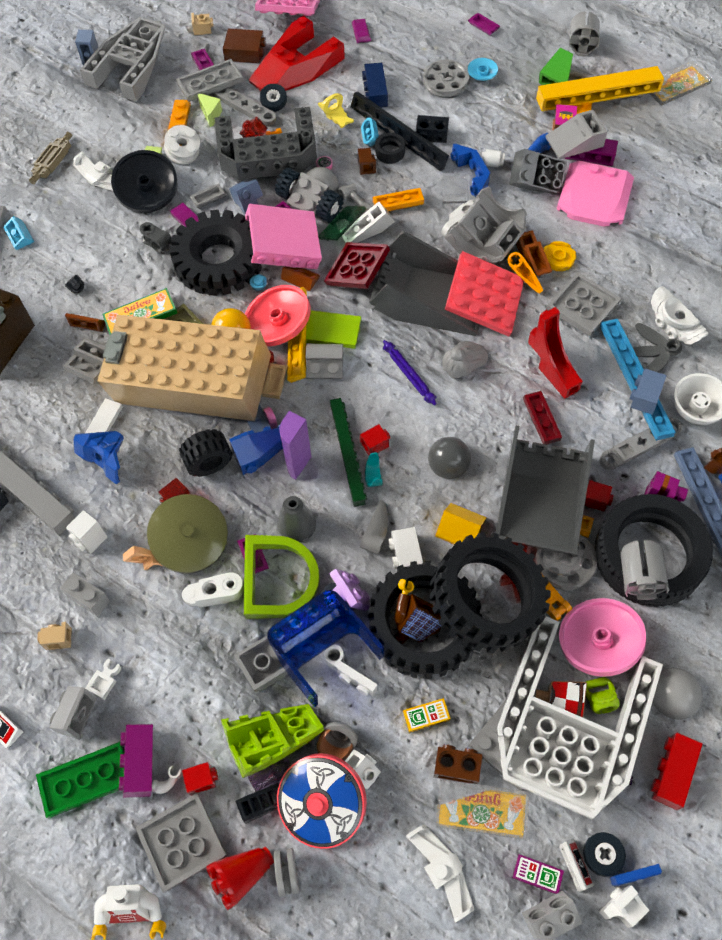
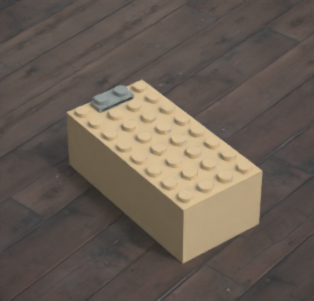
M117 314L112 334L109 335L104 350V360L97 382L115 402L125 405L255 421L271 354L260 330Z

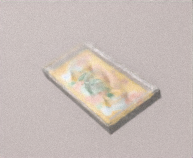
M692 61L662 74L664 81L661 90L649 94L662 106L711 84L712 78Z
M440 779L435 827L526 840L530 792Z

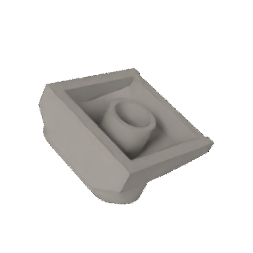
M270 633L241 652L233 655L254 692L266 689L284 678L292 670Z

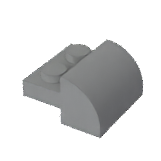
M84 338L73 349L74 355L63 365L64 370L95 384L104 360L105 347Z
M343 344L306 345V379H342Z

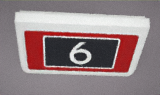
M0 710V743L8 749L21 736L23 731Z
M570 840L560 844L559 848L577 891L580 892L593 887V881L576 841Z

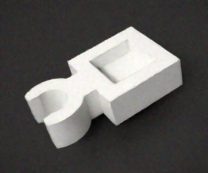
M110 659L105 661L103 672L97 670L85 687L89 692L103 700L106 699L116 683V680L112 677L117 675L122 668L117 664L114 669H110L112 664Z

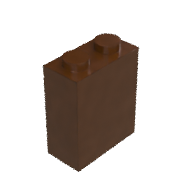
M228 28L223 45L224 60L232 59L233 62L260 64L261 57L264 56L263 47H266V37H264L263 31Z

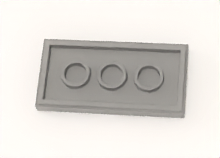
M232 59L180 77L176 79V82L187 101L190 102L198 99L197 94L209 95L244 82V77Z

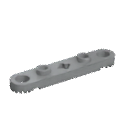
M230 87L214 93L215 97L226 105L257 122H261L264 126H273L276 122V114L273 111Z
M669 418L671 424L677 428L674 437L656 441L650 428L613 446L611 449L605 450L600 457L601 466L607 470L616 469L677 437L682 431V423L679 419ZM638 442H645V445H638ZM605 457H612L615 463H607Z

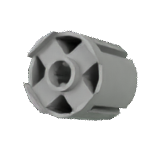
M586 11L578 13L571 20L569 47H571L576 55L588 56L596 48L598 49L600 44V21L592 12L588 13L587 25H585Z
M638 540L632 541L624 545L620 553L625 595L628 597V593L636 595L637 600L656 599V594L662 593L665 590L668 593L669 583L664 551L661 545L651 540H643L647 575L643 577Z

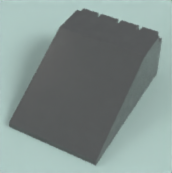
M402 231L389 245L390 251L379 269L369 301L374 306L373 309L396 321L476 336L480 324L445 310L458 260L413 235Z
M516 425L509 451L496 534H499L500 539H505L506 536L512 538L511 543H521L526 546L577 555L595 440H590L585 452L571 449L569 455H566L567 448L551 446V451H547L548 445L533 442L532 448H529V441L517 439L520 426Z

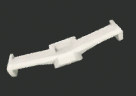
M83 151L74 157V167L85 177L88 183L113 191L111 167L101 161L94 165Z
M425 824L407 834L406 838L430 862L424 869L435 889L444 885L454 922L456 923L475 909L462 871L463 865L457 855L452 853Z

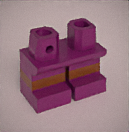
M657 471L647 485L644 494H658L684 502L688 489L678 486L679 479Z

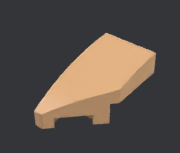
M132 546L123 553L124 562L143 563L144 570L150 569L153 565L162 566L148 549Z

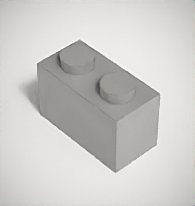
M74 572L60 587L68 598L96 617L101 614L110 602L104 592Z

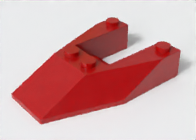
M301 16L291 23L249 78V83L260 91L264 86L274 83L281 85L287 91L312 82L345 59L344 43L333 36L304 56L297 49L314 38V28L311 20Z

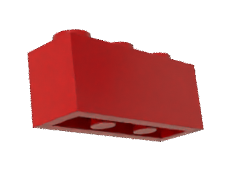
M678 732L671 737H667L664 744V749L667 751L665 757H661L658 763L657 770L660 773L658 779L655 778L651 785L650 791L653 792L651 799L677 811L684 808L703 743Z

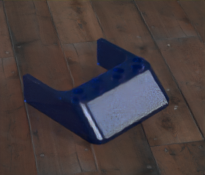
M333 590L322 592L273 625L267 632V639L282 667L313 707L318 705V696L298 671L307 662L348 634L358 635L379 660L384 657L383 645L342 597Z

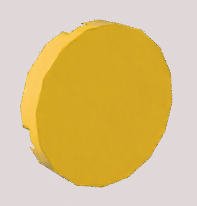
M554 241L544 247V252L553 271H566L574 265L576 251L568 243Z

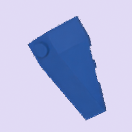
M280 425L274 429H271L270 426L264 427L263 431L254 433L253 430L247 431L229 439L234 457L243 475L255 472L283 449Z

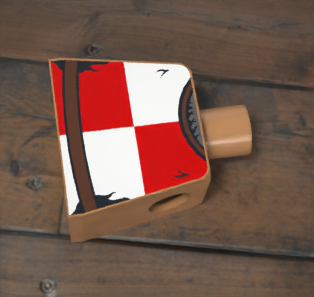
M551 681L548 691L536 689L534 697L583 718L587 683Z

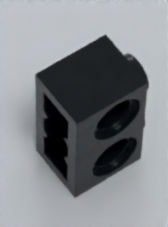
M417 116L416 132L429 142L447 143L449 117Z

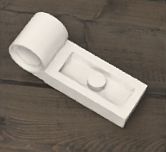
M338 645L328 646L324 652L327 666L336 671L339 679L344 683L349 684L351 682L357 686L356 689L363 695L367 696L369 694L374 696L378 690L377 684L344 663L341 647ZM333 653L340 655L336 661L330 660L329 656Z

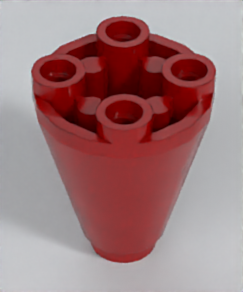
M265 846L262 849L255 848L214 861L206 866L210 878L214 879L211 882V886L216 895L221 893L223 896L221 900L227 910L236 906L266 874L270 866L274 864V859Z

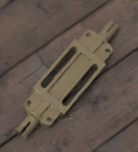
M66 132L63 138H57L53 143L50 142L33 163L34 167L31 170L33 176L29 179L31 184L35 185L39 178L46 179L67 155L68 150L71 148L69 140L72 134L70 132Z

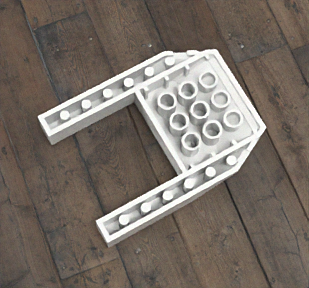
M545 616L544 621L530 636L497 726L503 780L593 819L629 785L663 664L644 656L636 663L615 731L533 696L560 623Z

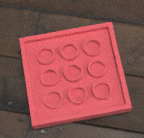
M462 251L458 259L445 310L510 336L524 281L515 273Z

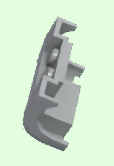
M489 186L483 188L478 193L470 209L458 224L453 225L444 238L459 254L464 251L493 264L502 261L527 228L525 226V216L527 213L524 208L513 210L502 206L494 198L492 189Z

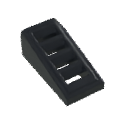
M278 783L235 801L245 824L278 809L277 803L274 804L270 792L274 791L277 797ZM264 795H266L270 806L265 807L262 799ZM253 800H258L261 810L257 811ZM247 803H249L252 813L249 815L245 807Z

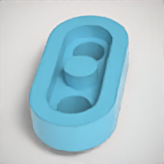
M369 117L362 123L361 132L363 143L371 147L375 145L379 135L376 121Z

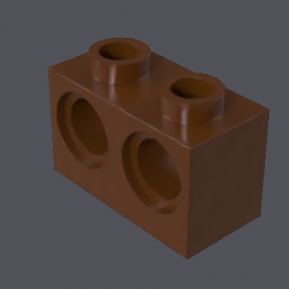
M446 744L438 747L433 778L478 785L482 754H477V750L465 748L464 751L455 750V746ZM449 757L452 759L453 765L445 767L442 765L441 759ZM471 761L474 763L475 769L467 771L463 763Z

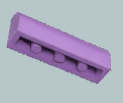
M289 411L280 424V436L287 471L296 480L312 456L306 419Z

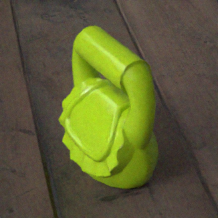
M600 677L586 681L585 696L590 701V707L594 713L606 714L620 707L614 684L609 678ZM604 685H608L609 687L608 690L605 689L603 691L591 693L588 690Z

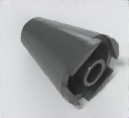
M290 496L283 502L277 521V528L282 536L303 542L304 539L310 538L316 529V518L299 497Z

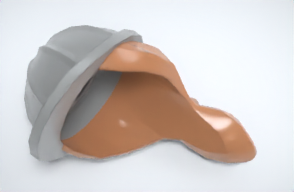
M341 721L331 722L319 734L317 751L318 753L330 754L344 760L355 748L358 736L347 723Z

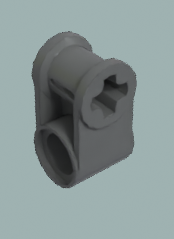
M150 222L141 224L139 229L141 234H143V243L152 247L155 251L161 253L171 243L172 237L166 231L161 230Z

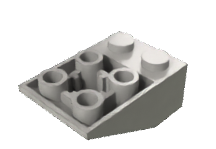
M589 110L575 115L545 137L558 159H563L604 147L607 130L594 110Z

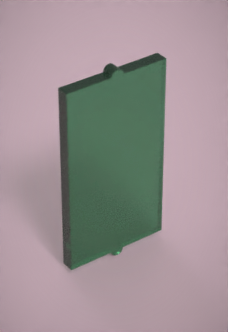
M357 205L346 206L318 236L319 240L337 241L362 215L366 207Z

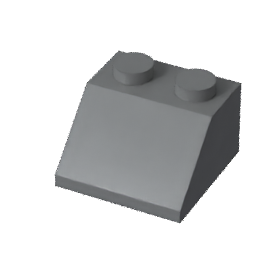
M68 686L66 691L60 696L57 711L50 718L49 728L57 733L79 740L97 698L83 687Z

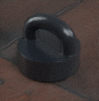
M74 275L65 284V287L72 293L77 294L84 289V282L78 275ZM79 283L80 287L78 289H74L73 287Z

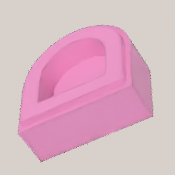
M271 407L263 409L271 429L277 428V420Z

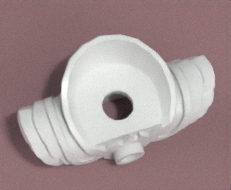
M661 286L654 292L651 304L652 309L655 311V322L665 331L670 339L674 338L685 344H693L709 334L706 328L700 324L698 318L668 289Z

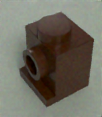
M371 148L358 149L360 175L376 173L375 155L371 154Z

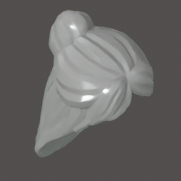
M462 341L444 354L442 368L451 378L469 376L475 369L487 363L488 352L482 345L471 341Z

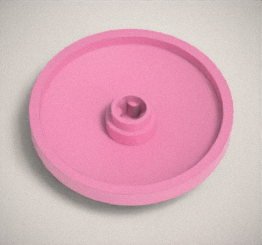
M596 598L576 605L565 615L559 629V641L565 658L576 669L589 675L607 677L629 670L641 659L646 647V630L642 619L630 606L614 599Z

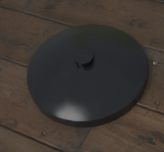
M138 150L125 155L117 162L112 171L111 185L117 200L124 207L134 212L151 213L164 208L171 202L177 191L178 179L174 166L165 156L151 150Z

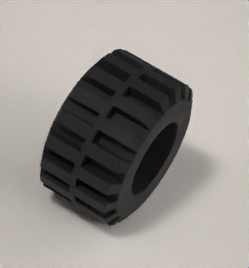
M207 429L193 434L179 448V454L188 473L194 477L208 476L223 469L232 459L231 456H233L224 434L220 430L217 431V429Z

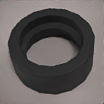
M395 133L382 134L375 142L376 157L381 162L387 164L399 162L405 155V140L402 136ZM386 145H394L399 149L388 152L381 148Z

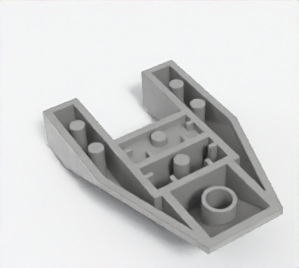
M139 17L104 40L80 69L84 84L98 89L118 63L132 66L119 82L123 98L137 102L147 86L166 26Z

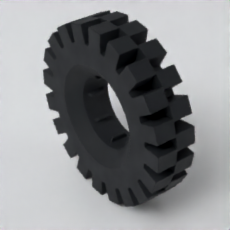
M219 209L210 210L211 217L207 218L205 211L198 213V222L190 217L185 221L186 227L180 225L176 229L177 235H173L171 239L170 255L177 277L190 290L194 287L195 292L204 294L207 289L208 294L212 296H217L218 289L221 288L223 295L232 293L230 286H234L237 291L245 288L244 281L250 284L251 277L254 274H259L262 269L261 264L251 263L253 247L249 221H246L245 216L237 213L234 217L233 211L224 210L222 217H220ZM221 244L233 248V256L223 263L211 264L202 260L203 252L211 246Z

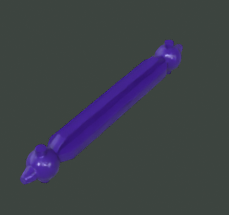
M384 340L383 350L390 354V357L417 391L424 396V400L427 403L436 405V395L429 391L428 386L402 354L395 349V345Z

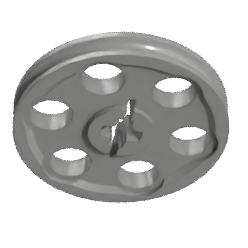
M438 60L426 67L423 83L425 88L434 95L452 97L462 93L467 88L469 73L467 68L457 61Z
M582 535L579 537V543L583 544L584 550L577 551V555L541 548L537 549L535 563L542 565L544 570L541 573L544 577L548 578L553 587L562 590L578 589L587 584L594 575L597 567L596 552L592 544ZM548 551L552 558L549 560L543 559L541 552ZM564 556L566 559H571L568 564L566 561L562 562ZM581 561H589L591 568L584 569L581 566ZM555 569L559 576L551 578L548 575V570ZM568 575H577L579 581L577 583L570 582Z

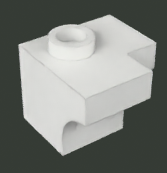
M630 885L624 888L618 886L609 895L612 899L599 913L605 920L612 917L619 918L629 928L633 927L650 910L641 901L638 892Z

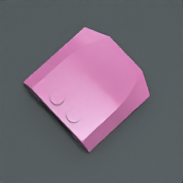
M584 161L570 163L557 210L560 211L561 209L572 220L603 227L617 222L620 225L624 220L634 177L628 171Z

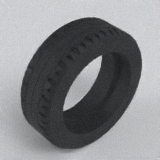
M658 494L636 495L615 505L606 515L595 539L594 549L597 557V567L605 582L616 593H619L620 596L643 606L664 607L684 600L694 592L707 576L713 560L711 537L700 517L685 504ZM651 522L661 525L670 530L684 547L687 562L683 571L676 577L668 579L669 592L666 593L665 590L662 593L656 594V599L637 600L636 595L628 593V597L625 595L618 540L623 529L629 524Z

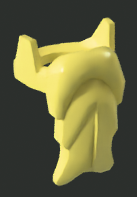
M335 93L327 97L323 102H319L318 106L324 111L328 119L338 124L340 128H343L347 124L353 123L354 120L349 118L342 108L343 96L340 93ZM331 100H337V103L328 107Z

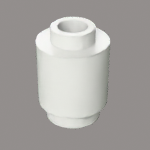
M486 149V152H482L481 158L486 166L503 167L505 153Z

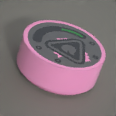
M322 156L316 161L317 167H325L330 170L333 167L332 159L327 156Z

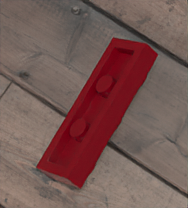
M542 391L524 395V403L542 443L547 445L561 441L562 435Z

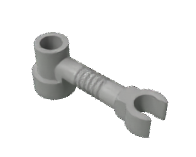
M355 184L344 185L337 189V193L342 195L344 200L352 198L363 214L371 208V205L364 203L356 194L357 188Z

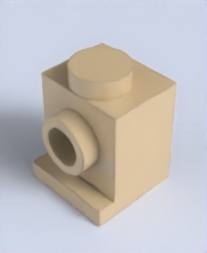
M191 13L194 35L212 34L211 27H214L213 18H210L209 14L194 15V13Z
M62 622L61 626L51 624L47 628H41L37 634L38 643L45 650L71 648L72 628L67 622Z

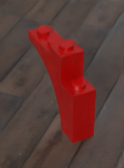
M554 307L540 314L538 326L531 330L528 343L540 356L538 367L562 397L566 399L580 390L583 381L574 370L563 347L559 330L560 311Z

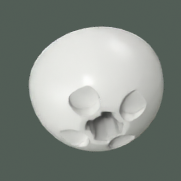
M695 373L685 376L677 383L673 400L677 412L683 419L695 425H710L722 419V381L708 374Z

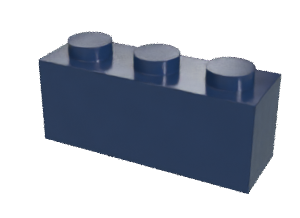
M383 63L364 64L362 81H364V91H367L365 92V97L379 107H388V92Z

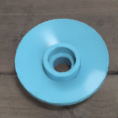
M477 58L469 63L468 73L476 80H490L497 75L498 66L491 59Z

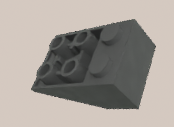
M528 149L517 151L514 156L509 185L521 189L561 194L567 161Z

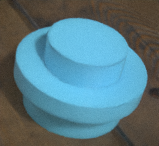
M257 274L250 279V286L256 291L263 290L267 285V279L263 275Z

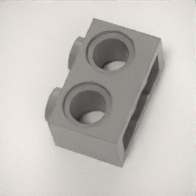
M564 891L522 912L528 929L535 940H553L583 923L573 900Z

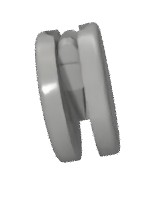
M293 848L287 849L288 862L286 863L282 861L281 851H274L276 883L280 897H284L286 894L290 895L292 893L295 895L299 893L297 866Z

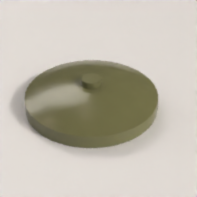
M192 494L178 495L164 501L153 512L147 527V541L152 555L162 566L177 573H196L213 565L223 553L228 537L226 520L219 508L208 499Z

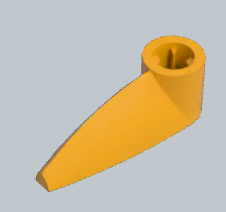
M518 252L511 253L508 256L510 267L525 283L540 294L543 291L542 286L524 256ZM518 256H519V257H520V259H519V262H520V263H519V264H516V263H515V264L513 265V262H514V259H513V258H514V257H517V258H518Z

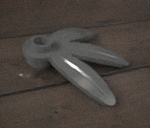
M637 323L635 325V328L643 338L657 345L633 348L637 357L648 358L658 356L647 367L648 370L660 372L666 366L671 356L681 353L682 344L679 340L674 338L666 340L657 331L644 324Z

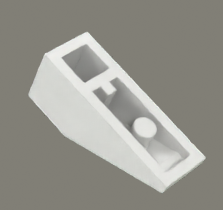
M378 202L340 234L345 242L358 243L383 232L395 221L388 210Z

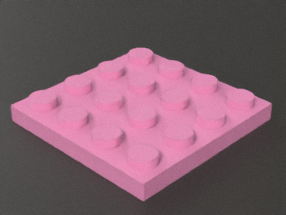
M257 0L255 11H260V13L274 12L275 14H283L284 12L289 13V15L300 13L304 16H311L315 13L320 0Z

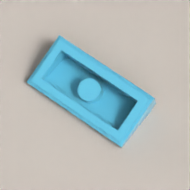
M13 216L4 225L3 228L16 250L34 242L23 220Z

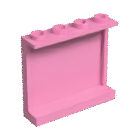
M257 204L248 205L245 218L246 221H249L253 247L251 263L318 269L322 256L314 211Z

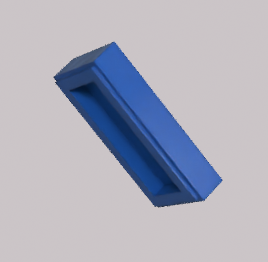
M656 864L612 876L610 880L612 886L615 887L660 875L662 870L660 865Z

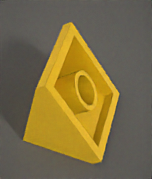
M450 503L443 512L435 537L451 544H455L459 540L462 542L469 535H472L475 539L478 533L481 532L487 517Z

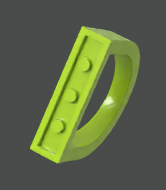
M245 535L244 616L246 619L291 617L299 609H306L314 600L320 584L318 565L312 553L303 544L289 537ZM257 549L289 550L298 554L306 562L310 571V580L306 591L299 599L286 605H255V555Z

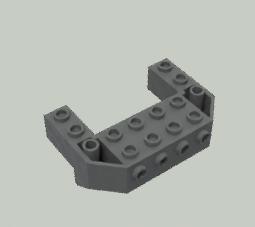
M310 107L294 108L297 132L234 139L230 116L214 118L221 170L238 180L275 176L282 173L286 168H291L299 173L304 172L317 159Z

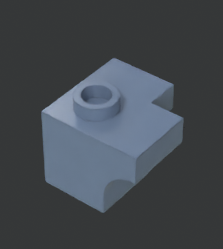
M255 179L249 182L242 181L229 188L235 204L239 205L244 214H246L249 204L259 205L257 199L263 196L259 183Z

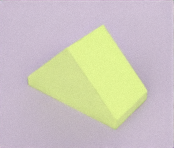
M197 94L202 112L211 127L215 124L214 118L219 117L222 113L221 101L215 97Z

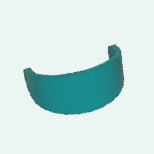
M376 452L371 453L366 462L365 483L367 487L383 486L379 454Z

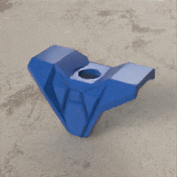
M117 431L76 434L73 439L74 453L83 460L91 463L94 462L104 470L106 477L115 484L120 482L118 477L120 465L117 452L124 440L123 435Z

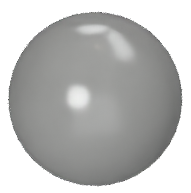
M680 668L664 669L660 673L652 703L661 714L668 718L676 720L687 719L693 716L701 706L703 699L702 688L698 680L688 671Z

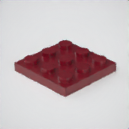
M346 242L324 282L329 286L368 289L390 251L387 244Z

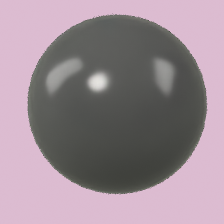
M443 437L431 446L428 462L431 470L439 477L454 479L462 476L467 471L471 462V454L468 446L462 440L456 437Z

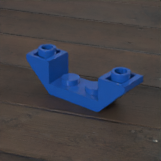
M453 144L450 154L452 161H455L457 167L469 164L470 168L475 172L476 177L472 178L470 192L476 197L483 188L488 187L490 171L477 150Z

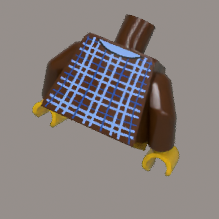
M401 579L398 583L402 594H399L395 613V622L398 628L395 638L402 644L409 638L417 642H423L428 637L440 632L442 626L438 621L441 619L439 613L434 614L432 609L434 605L414 594L409 596L408 592L413 591L414 584L408 581L405 588L406 580Z

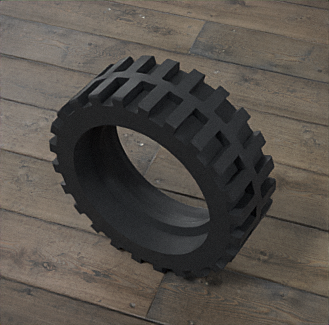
M478 533L475 539L472 535H469L462 542L461 540L456 542L433 573L435 576L430 583V587L434 588L430 593V600H435L436 603L432 609L434 614L439 613L441 619L438 621L442 627L446 625L450 629L448 634L452 638L456 635L462 639L460 644L463 646L470 643L474 645L473 650L480 652L483 648H487L488 653H494L498 648H500L501 652L508 651L512 646L515 648L544 621V614L549 610L550 606L546 601L551 597L550 590L545 588L549 583L548 578L542 576L541 572L544 568L541 564L537 565L534 562V554L531 552L528 555L523 550L524 545L519 543L517 546L511 543L512 538L507 536L505 539H500L499 534L492 533L490 537H486L485 533ZM484 563L504 572L515 584L520 596L521 612L518 617L510 623H495L475 614L460 595L457 585L459 571L466 564Z
M425 560L424 565H417V561L410 562V567L404 568L402 564L397 567V573L392 574L389 572L385 575L384 583L381 581L376 586L377 591L372 594L369 607V631L372 643L376 645L378 655L380 657L383 655L388 666L391 667L393 664L397 667V672L401 674L404 671L409 672L413 678H417L419 674L425 675L426 679H432L433 674L439 673L440 677L446 675L448 670L452 669L455 671L458 669L462 661H467L474 645L468 643L466 646L460 644L462 639L456 636L447 647L439 651L425 653L406 648L393 635L390 628L389 615L393 603L399 597V594H402V590L398 587L399 581L401 579L406 580L405 588L408 581L413 582L414 589H434L430 587V583L435 576L433 573L437 566H432L431 561ZM457 576V585L463 601L475 614L482 618V614H480V600L475 598L476 590L474 587L471 589L468 587L469 580L465 576L462 579Z

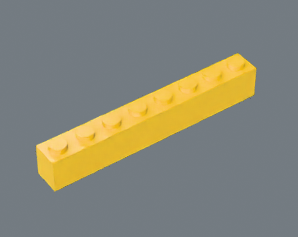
M658 66L541 85L538 86L536 100L541 111L556 109L557 104L577 106L582 105V103H594L659 92L664 77Z

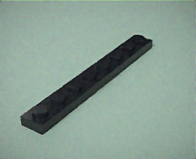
M354 93L350 106L352 109L365 118L370 117L375 120L377 126L386 133H395L402 136L408 149L439 171L445 169L449 158L447 153L361 93Z

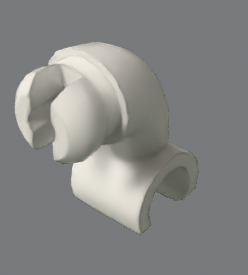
M170 766L168 769L169 779L166 781L153 780L152 791L156 792V794H163L169 791L176 781L182 777V769L179 770L176 776H172L174 766Z

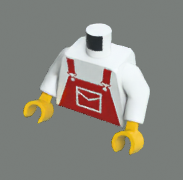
M139 884L107 887L106 894H103L95 903L94 924L96 925L93 928L91 940H95L96 935H101L103 940H106L107 926L105 923L143 921L153 922L149 933L151 939L155 938L156 932H159L161 938H163L166 923L160 920L162 915L158 897Z

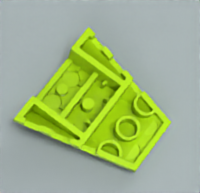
M309 704L282 708L280 713L261 712V716L249 718L248 715L239 716V720L230 722L229 718L221 719L231 755L242 778L282 760L324 731V726Z

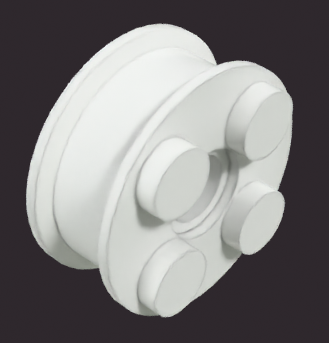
M185 125L171 127L166 132L164 138V151L171 161L182 165L196 160L200 147V138L196 131Z

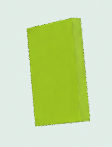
M311 310L306 324V343L343 344L345 348L356 349L361 316Z

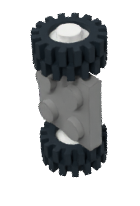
M286 168V170L279 174L280 178H277L276 181L278 182L275 183V193L287 200V203L300 210L314 211L315 218L317 216L328 223L333 222L337 215L340 214L339 211L343 208L344 198L342 195L331 190V187L303 172L299 173L291 168Z

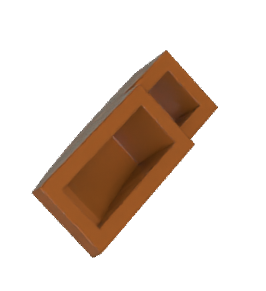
M533 230L524 232L515 243L519 253L524 256L536 277L551 273L552 269L541 242H537Z

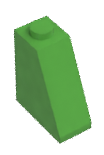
M559 48L540 71L539 84L547 85L569 81L573 53Z

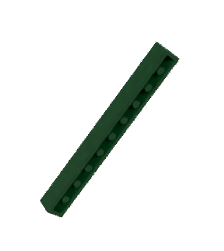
M341 398L331 399L330 407L353 506L366 505L367 495L363 492L365 489L364 482L361 483L362 474L358 471L360 466L359 462H356L357 453L353 450L355 445L354 441H351L352 432L348 429L350 424L346 420L348 418L347 412H344L345 403L342 402Z

